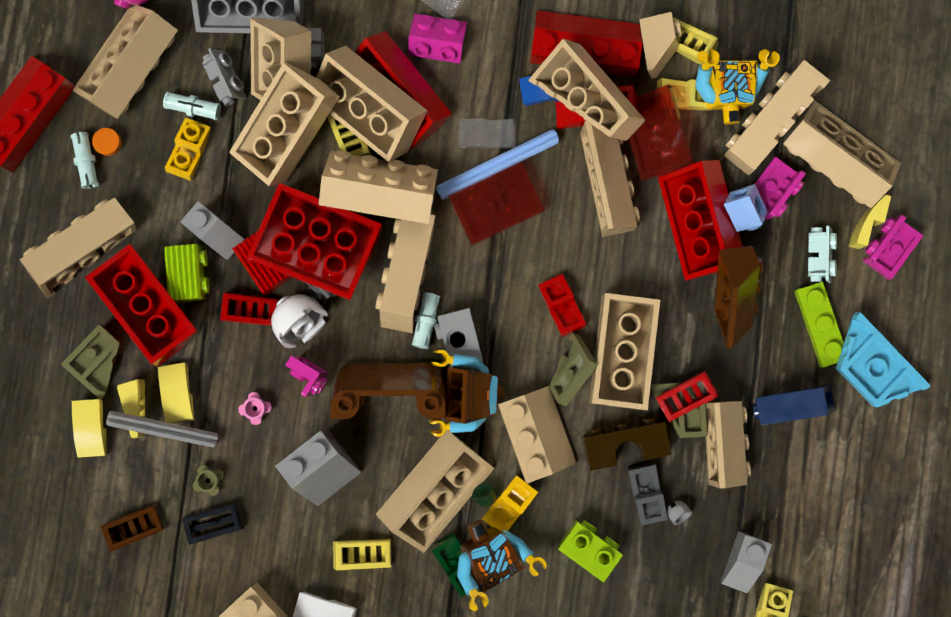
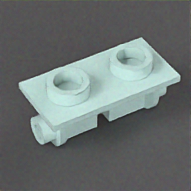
M826 226V232H822L823 228H811V233H808L809 253H819V257H808V277H811L810 282H822V277H826V281L832 283V276L837 275V262L832 260V249H837V233H832L830 226Z

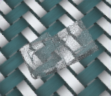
M461 119L459 120V147L515 148V120Z

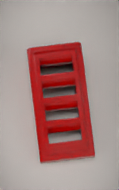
M223 293L220 321L272 326L271 318L277 307L278 299ZM231 301H236L234 315H229ZM242 302H247L245 317L240 316ZM253 303H258L257 318H251ZM264 304H269L268 319H262Z
M706 370L660 394L656 397V400L670 422L717 398L718 392ZM701 381L708 392L707 394H702L697 382ZM690 386L698 398L694 401L687 390ZM681 391L688 404L683 406L676 393ZM669 397H672L678 408L675 412L667 401Z

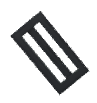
M237 502L182 518L188 544L191 545L244 529L240 521V513L237 510ZM231 510L232 515L190 526L189 522ZM234 521V526L193 538L192 532Z

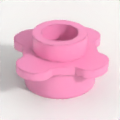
M252 392L248 395V399L244 404L239 406V413L250 419L253 425H258L262 422V417L265 413L271 411L272 406L270 402H264L258 393ZM254 406H257V411H253Z

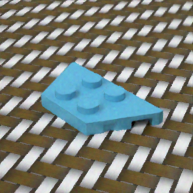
M861 312L853 314L836 369L871 406L880 407L888 404L893 399L899 400L907 397L912 392L926 390L931 386Z

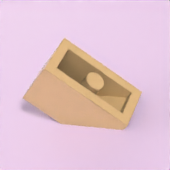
M672 12L639 19L647 70L651 79L658 77L679 47L678 37L682 36L680 21L674 20Z

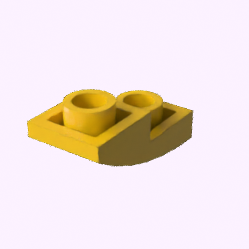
M188 118L184 119L174 139L176 145L165 166L166 172L189 181L192 180L206 147L211 131L210 126Z

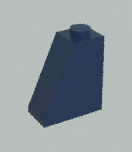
M830 384L760 396L756 398V403L753 404L755 418L760 419L761 425L827 416L836 411Z

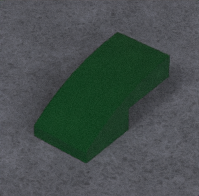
M454 532L430 546L445 570L448 579L462 598L466 593L457 577L459 556L462 554L460 549L461 543Z

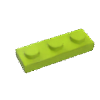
M823 282L795 290L794 292L820 368L838 363L844 343Z

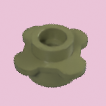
M206 465L200 466L197 469L198 475L193 483V489L196 492H208L210 496L217 495L220 491L218 487L220 480L224 478L223 471L220 469L211 470ZM207 478L211 479L210 483L206 482Z

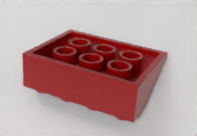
M279 183L246 259L351 300L380 237L382 224L348 210L319 205L318 198Z

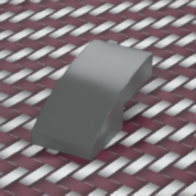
M650 462L627 467L640 525L668 520L655 463Z

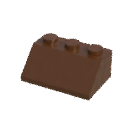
M753 246L719 250L714 312L727 349L733 348L753 326L754 314L758 313L756 295L760 294L761 291L759 274L763 273V262L761 257L756 256Z

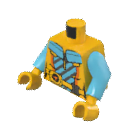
M710 49L709 56L707 52L700 51L697 58L702 65L698 67L695 88L706 102L707 108L709 110H723V121L726 125L740 123L739 109L753 105L770 71L768 67L777 65L780 60L777 52L773 51L767 60L770 52L766 49L761 50L758 56L761 64L757 65V61H719L720 57L717 51Z

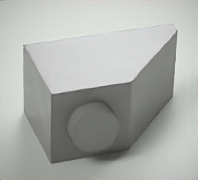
M199 201L180 221L198 238L228 261L235 254L232 248L245 240Z
M738 531L720 583L748 593L764 570L772 544Z

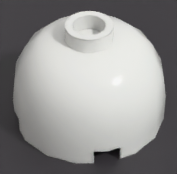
M303 294L286 296L277 303V307L273 312L271 318L272 330L285 348L297 347L294 342L302 340L305 343L323 328L326 323L323 317L327 316L328 313L313 297Z

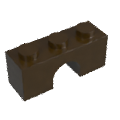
M657 417L640 420L641 425L631 427L630 423L614 425L615 431L605 433L603 428L588 430V436L581 437L588 470L592 471L618 466L616 450L625 441H632L638 446L640 457L643 460L672 455L666 423L658 422Z

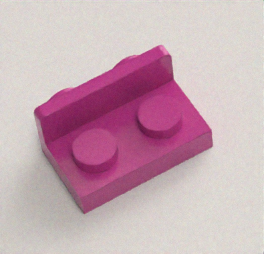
M290 356L285 365L291 369L290 374L303 382L304 380L308 381L301 393L304 397L314 396L317 393L320 394L328 382L325 379L328 372L302 356Z

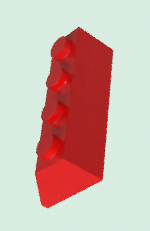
M537 10L530 63L541 65L561 40L566 39L581 44L606 74L628 77L636 76L639 70L642 50L640 24Z
M386 31L364 39L355 53L427 110L407 152L409 153L436 132L452 113Z
M33 56L29 58L0 98V167L14 173L75 87L66 78Z
M708 160L694 163L658 177L685 281L717 273L719 250L743 247L739 232L736 231L724 206L729 194L720 161Z
M131 244L85 277L151 365L157 367L162 365L178 353L197 332L196 328Z

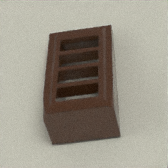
M155 505L100 526L110 552L164 531ZM148 513L154 526L151 530L148 529L143 516ZM133 519H139L143 533L138 534ZM128 522L133 536L131 538H127L122 525ZM112 528H118L122 539L121 542L117 543Z

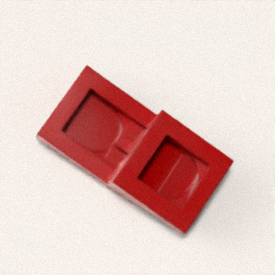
M563 274L538 285L562 338L571 334V332H576L586 327V322Z

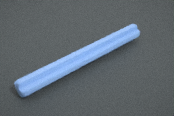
M551 129L439 184L436 187L441 199H446L558 144L559 137L556 131Z

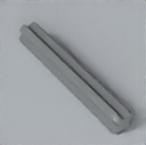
M115 411L109 412L106 421L108 426L208 447H215L218 440V434L214 432Z

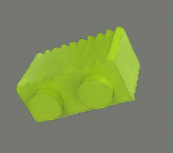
M198 244L164 247L167 292L176 303L206 300V294L210 292L209 279L204 275V267L208 266L206 250H203L202 246Z

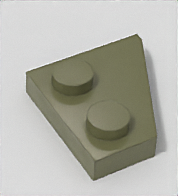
M99 324L61 365L101 400L106 396L122 342L102 324Z
M571 332L568 340L573 342L568 356H561L557 371L549 386L557 403L567 406L571 399L576 396L578 390L598 366L581 336L574 332Z
M697 382L702 394L705 395L703 383ZM680 383L652 384L650 390L656 399L657 396ZM688 387L687 390L693 401L698 399L692 387ZM682 392L676 393L683 406L687 405L688 403ZM672 397L667 398L674 412L677 411L678 408ZM705 404L669 422L678 438L708 437Z

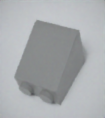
M329 429L319 431L275 465L294 491L317 506L361 473V470Z

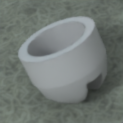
M674 501L675 507L668 506L667 513L674 525L683 523L692 515V511L682 501Z

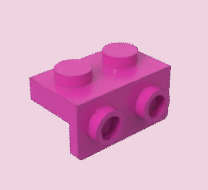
M414 14L409 33L408 54L410 56L460 63L467 22Z
M776 156L772 158L754 183L768 211L766 220L774 216L779 217L788 207L786 200L791 194L794 196L804 185V182L801 180L806 174L802 170L799 172L794 171Z
M902 214L894 218L890 217L885 221L880 229L883 233L878 240L873 239L865 249L867 255L862 260L888 280L893 279L923 237L921 233L904 222L906 217Z

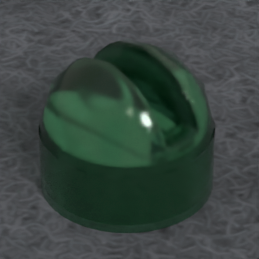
M489 483L479 484L472 493L473 499L482 507H489L492 502L496 501L497 497L495 490Z

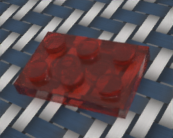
M666 85L636 97L637 111L645 121L631 135L629 140L641 181H647L694 164L672 86Z
M522 162L448 196L471 246L545 212Z

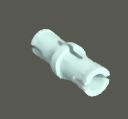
M167 91L163 100V107L165 109L185 112L187 116L191 117L198 115L218 120L221 112L220 103L200 100L194 95L187 97Z
M79 132V136H77V133L71 134L76 156L73 159L74 165L78 166L81 188L83 189L91 188L90 185L93 188L99 186L94 167L96 158L92 155L88 138L89 134L87 132Z
M423 293L419 315L415 318L417 324L412 346L429 349L433 326L437 323L435 317L440 300L439 295Z

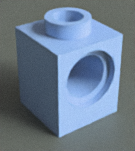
M755 184L730 192L724 203L737 232L746 229L747 231L758 229L762 226L768 213Z

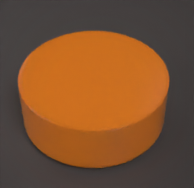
M102 128L94 134L92 144L94 149L100 154L112 156L121 149L122 140L120 135L113 129Z

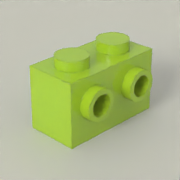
M575 519L556 547L604 583L623 556L617 550L620 545L608 536L604 540L595 534L597 528L586 520L580 523Z

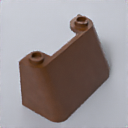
M432 363L344 365L339 370L331 400V419H348L355 416L359 406L365 405V396H416L417 409L422 416L426 418H446V372L443 367L434 366Z

